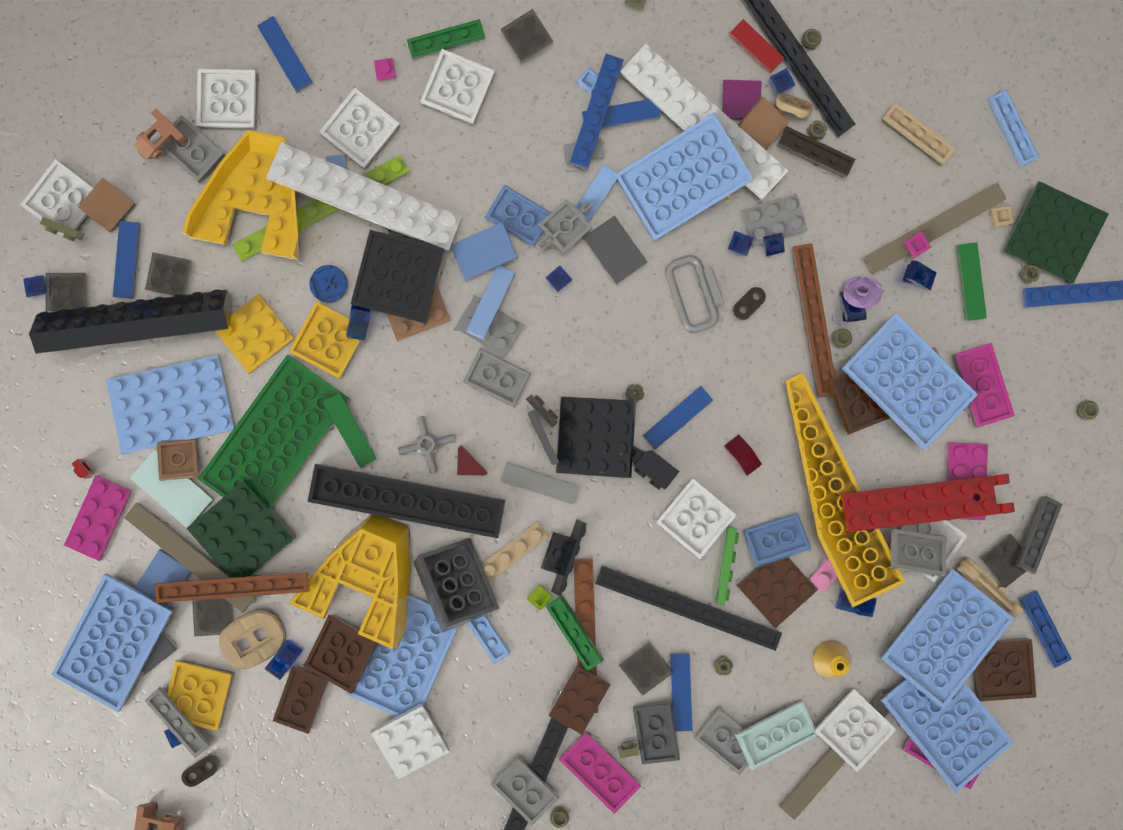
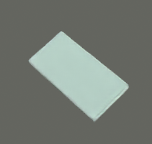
M157 449L149 455L130 477L131 480L186 528L196 521L214 500L191 478L160 481Z
M799 700L735 734L751 770L770 762L819 735L814 731V723L803 700Z

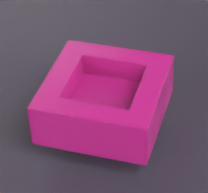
M393 58L374 61L377 81L396 79Z
M922 231L903 242L913 258L932 248Z

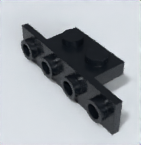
M576 519L570 537L553 532L541 565L542 569L557 574L551 592L558 596H561L567 587V578L573 570L574 558L579 553L581 538L586 533L587 523Z

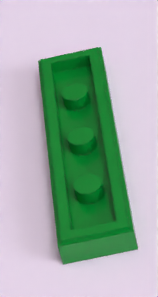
M477 19L407 39L411 57L415 59L440 52L441 49L447 50L483 40L485 35L481 21Z
M978 243L957 245L966 321L986 319L987 314Z
M340 392L323 400V404L359 468L376 460V456Z
M563 595L545 606L587 671H590L604 661Z

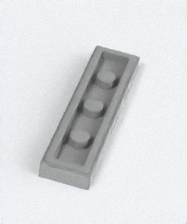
M506 463L501 478L502 482L573 505L579 489L577 485L510 463Z
M161 687L144 700L194 758H197L211 745Z

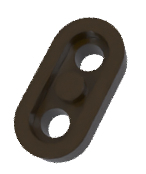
M760 287L751 288L734 305L733 315L738 320L748 319L764 303L766 299L764 290ZM754 293L759 294V300L753 298ZM740 307H745L746 313H741Z
M206 756L184 770L181 777L184 785L194 787L213 776L219 768L217 759L212 756ZM207 763H211V764H212V768H211V769L207 768V766H206ZM190 773H194L196 778L192 779Z

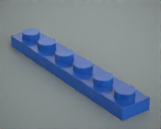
M605 54L570 164L588 169L624 59Z
M1123 280L1024 288L1025 308L1123 300Z

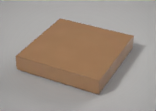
M760 97L738 126L767 150L790 122L765 97Z
M102 178L78 208L110 232L134 202Z
M196 439L157 443L160 481L199 477Z

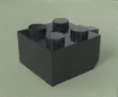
M633 446L632 462L636 468L634 471L642 478H645V476L650 478L651 481L649 483L656 489L660 490L662 488L666 490L680 471L653 450L642 451Z

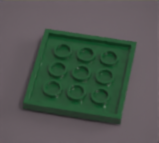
M1037 181L1003 252L1074 284L1109 213Z
M246 479L186 528L219 567L230 577L252 575L296 538Z

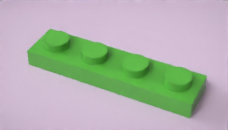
M727 527L715 600L720 605H725V601H729L730 590L727 588L728 582H732L733 571L730 570L731 563H735L736 552L733 549L734 544H737L739 539V533L733 527Z

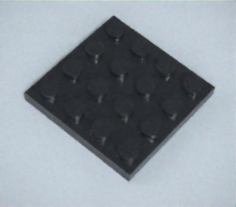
M370 230L350 304L426 324L445 249Z
M561 397L557 452L559 463H557L556 473L631 478L636 401Z

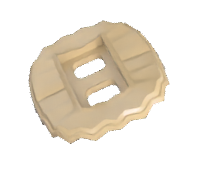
M256 609L238 617L222 630L218 638L219 649L231 666L237 669H249L266 661L282 648L285 642V630L275 614L267 610ZM262 627L268 636L258 641L253 632ZM245 637L251 646L241 651L236 642Z

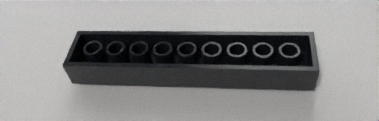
M216 289L211 292H195L189 295L177 294L166 298L138 299L134 302H118L111 305L100 304L96 307H79L72 310L61 309L57 312L45 311L36 315L29 336L34 351L38 354L229 329L232 306L228 291Z
M318 463L314 465L307 502L499 538L506 499Z

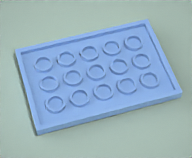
M712 113L615 175L654 241L754 180L715 113Z
M897 313L893 314L841 368L923 450H926L978 395Z
M220 355L106 379L121 454L155 448L159 442L190 440L229 432L235 427Z
M951 569L880 659L940 708L944 709L1015 618L954 569Z
M107 573L104 574L51 675L117 712L121 711L174 610L161 603H156V600Z
M409 594L406 631L399 647L391 649L378 643L355 692L350 694L345 691V694L395 716L421 703L424 705L457 628L442 633L430 603Z
M906 679L880 699L955 793L1014 743L966 683L961 686L944 709L940 708Z

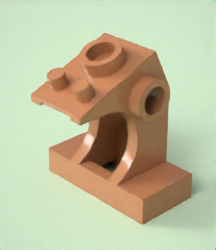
M157 108L151 112L157 121L146 132H141L136 137L137 142L134 145L138 153L145 159L162 157L164 152L162 147L174 138L182 145L188 140ZM158 131L163 137L153 144L150 138Z
M149 802L137 806L134 830H153V824L158 825L157 830H181V826L184 825L182 816L175 818L173 815H162V818L155 816L156 804Z

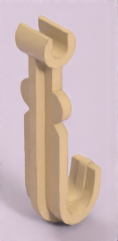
M970 557L960 562L961 565L957 568L958 573L1016 619L1024 611L1017 603H1012L1006 597L1008 594L1007 589L998 587V583Z

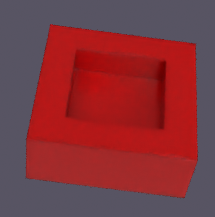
M76 459L72 463L73 471L79 478L87 479L95 474L84 459Z

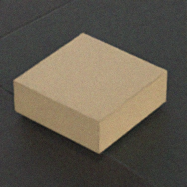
M1011 205L990 209L994 228L1014 224Z

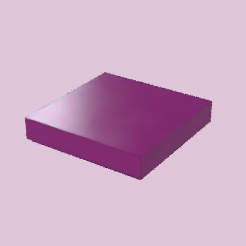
M723 80L722 112L730 119L742 120L760 99L762 81Z

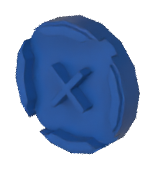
M323 265L313 272L309 285L313 296L319 301L334 303L342 299L346 294L348 280L345 273L338 267Z

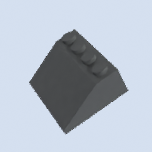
M471 538L418 555L414 560V566L442 633L499 609Z

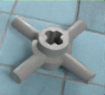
M420 416L417 417L420 436L415 444L399 447L398 451L399 455L417 451L419 454L426 456L429 472L434 473L437 472L433 454L437 451L438 446L456 442L454 434L436 438L428 433L425 418ZM425 439L432 443V446H429V450L426 447H422Z

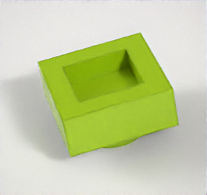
M539 585L527 600L541 611L553 598V595Z

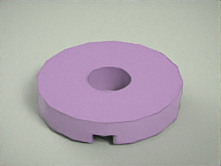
M857 276L845 283L843 295L849 304L859 308H869L877 305L881 300L882 286L871 277L865 276V278H860V276ZM860 290H865V291H867V292H866V293H861V292H859V291H860Z

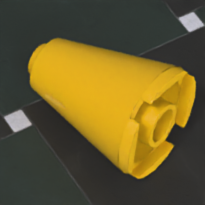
M833 640L825 641L816 648L813 655V665L816 671L824 678L837 679L849 671L851 654L842 643Z

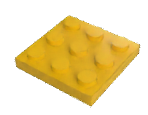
M259 293L231 314L229 329L216 331L248 374H251L295 339Z
M316 301L289 352L341 379L367 328Z
M176 660L167 695L195 726L218 731L233 674Z

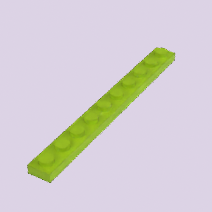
M400 154L364 173L362 176L388 185L410 173ZM317 199L296 210L298 232L341 209ZM267 226L232 244L242 262L261 252Z

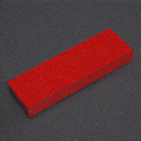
M744 19L730 32V35L770 73L784 60V57Z

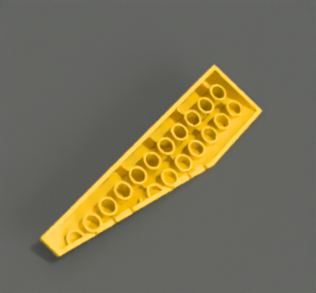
M801 373L786 380L785 383L817 534L851 606L855 607L906 582L900 570L891 569V551L880 529L846 533L841 494L861 490L804 374Z

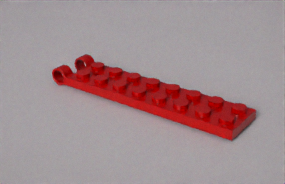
M1009 474L842 493L841 501L846 533L1015 512L1014 502L997 504L994 486L1010 484ZM974 494L979 495L978 501L973 499Z

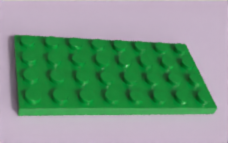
M287 354L201 473L198 480L224 497L246 479L272 509L334 423L322 401L340 391ZM340 392L347 405L350 398Z

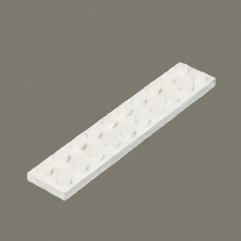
M647 44L620 71V74L684 131L712 113H715L754 178L753 181L745 186L761 200L789 171Z
M282 142L266 178L422 243L444 248L447 253L462 218L459 215Z

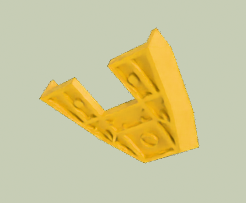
M247 130L219 163L189 210L183 233L191 239L226 246L235 209L269 216L261 252L299 261L295 190L266 179L281 142L286 144L285 137Z
M369 515L338 543L309 577L310 591L296 593L288 604L325 619L339 584H343L373 597L358 634L391 649H397L406 631L411 571L408 526L387 517Z

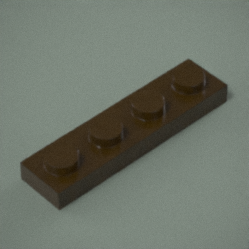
M786 126L777 144L844 177L848 176L856 160Z

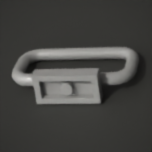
M693 255L683 256L671 261L666 268V277L684 328L690 332H700L713 327L719 318L717 306L724 304L713 268L710 266L704 269L701 260ZM686 263H693L695 265L711 312L710 320L697 325L691 324L688 319L673 274L676 267Z

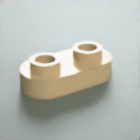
M779 93L775 100V105L780 111H787L800 118L809 117L813 110V105L810 102L786 93Z

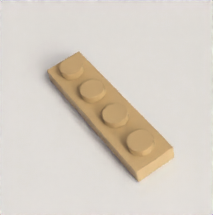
M896 102L882 118L941 165H944L956 150V148Z
M538 522L534 523L481 564L488 582H491L549 537Z

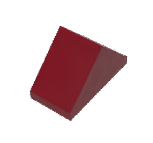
M739 434L724 445L746 476L762 465L754 450Z
M462 445L458 447L457 475L485 476L488 473Z

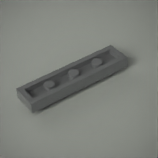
M1042 496L1015 566L1031 574H1036L1063 505L1062 503L1048 496Z

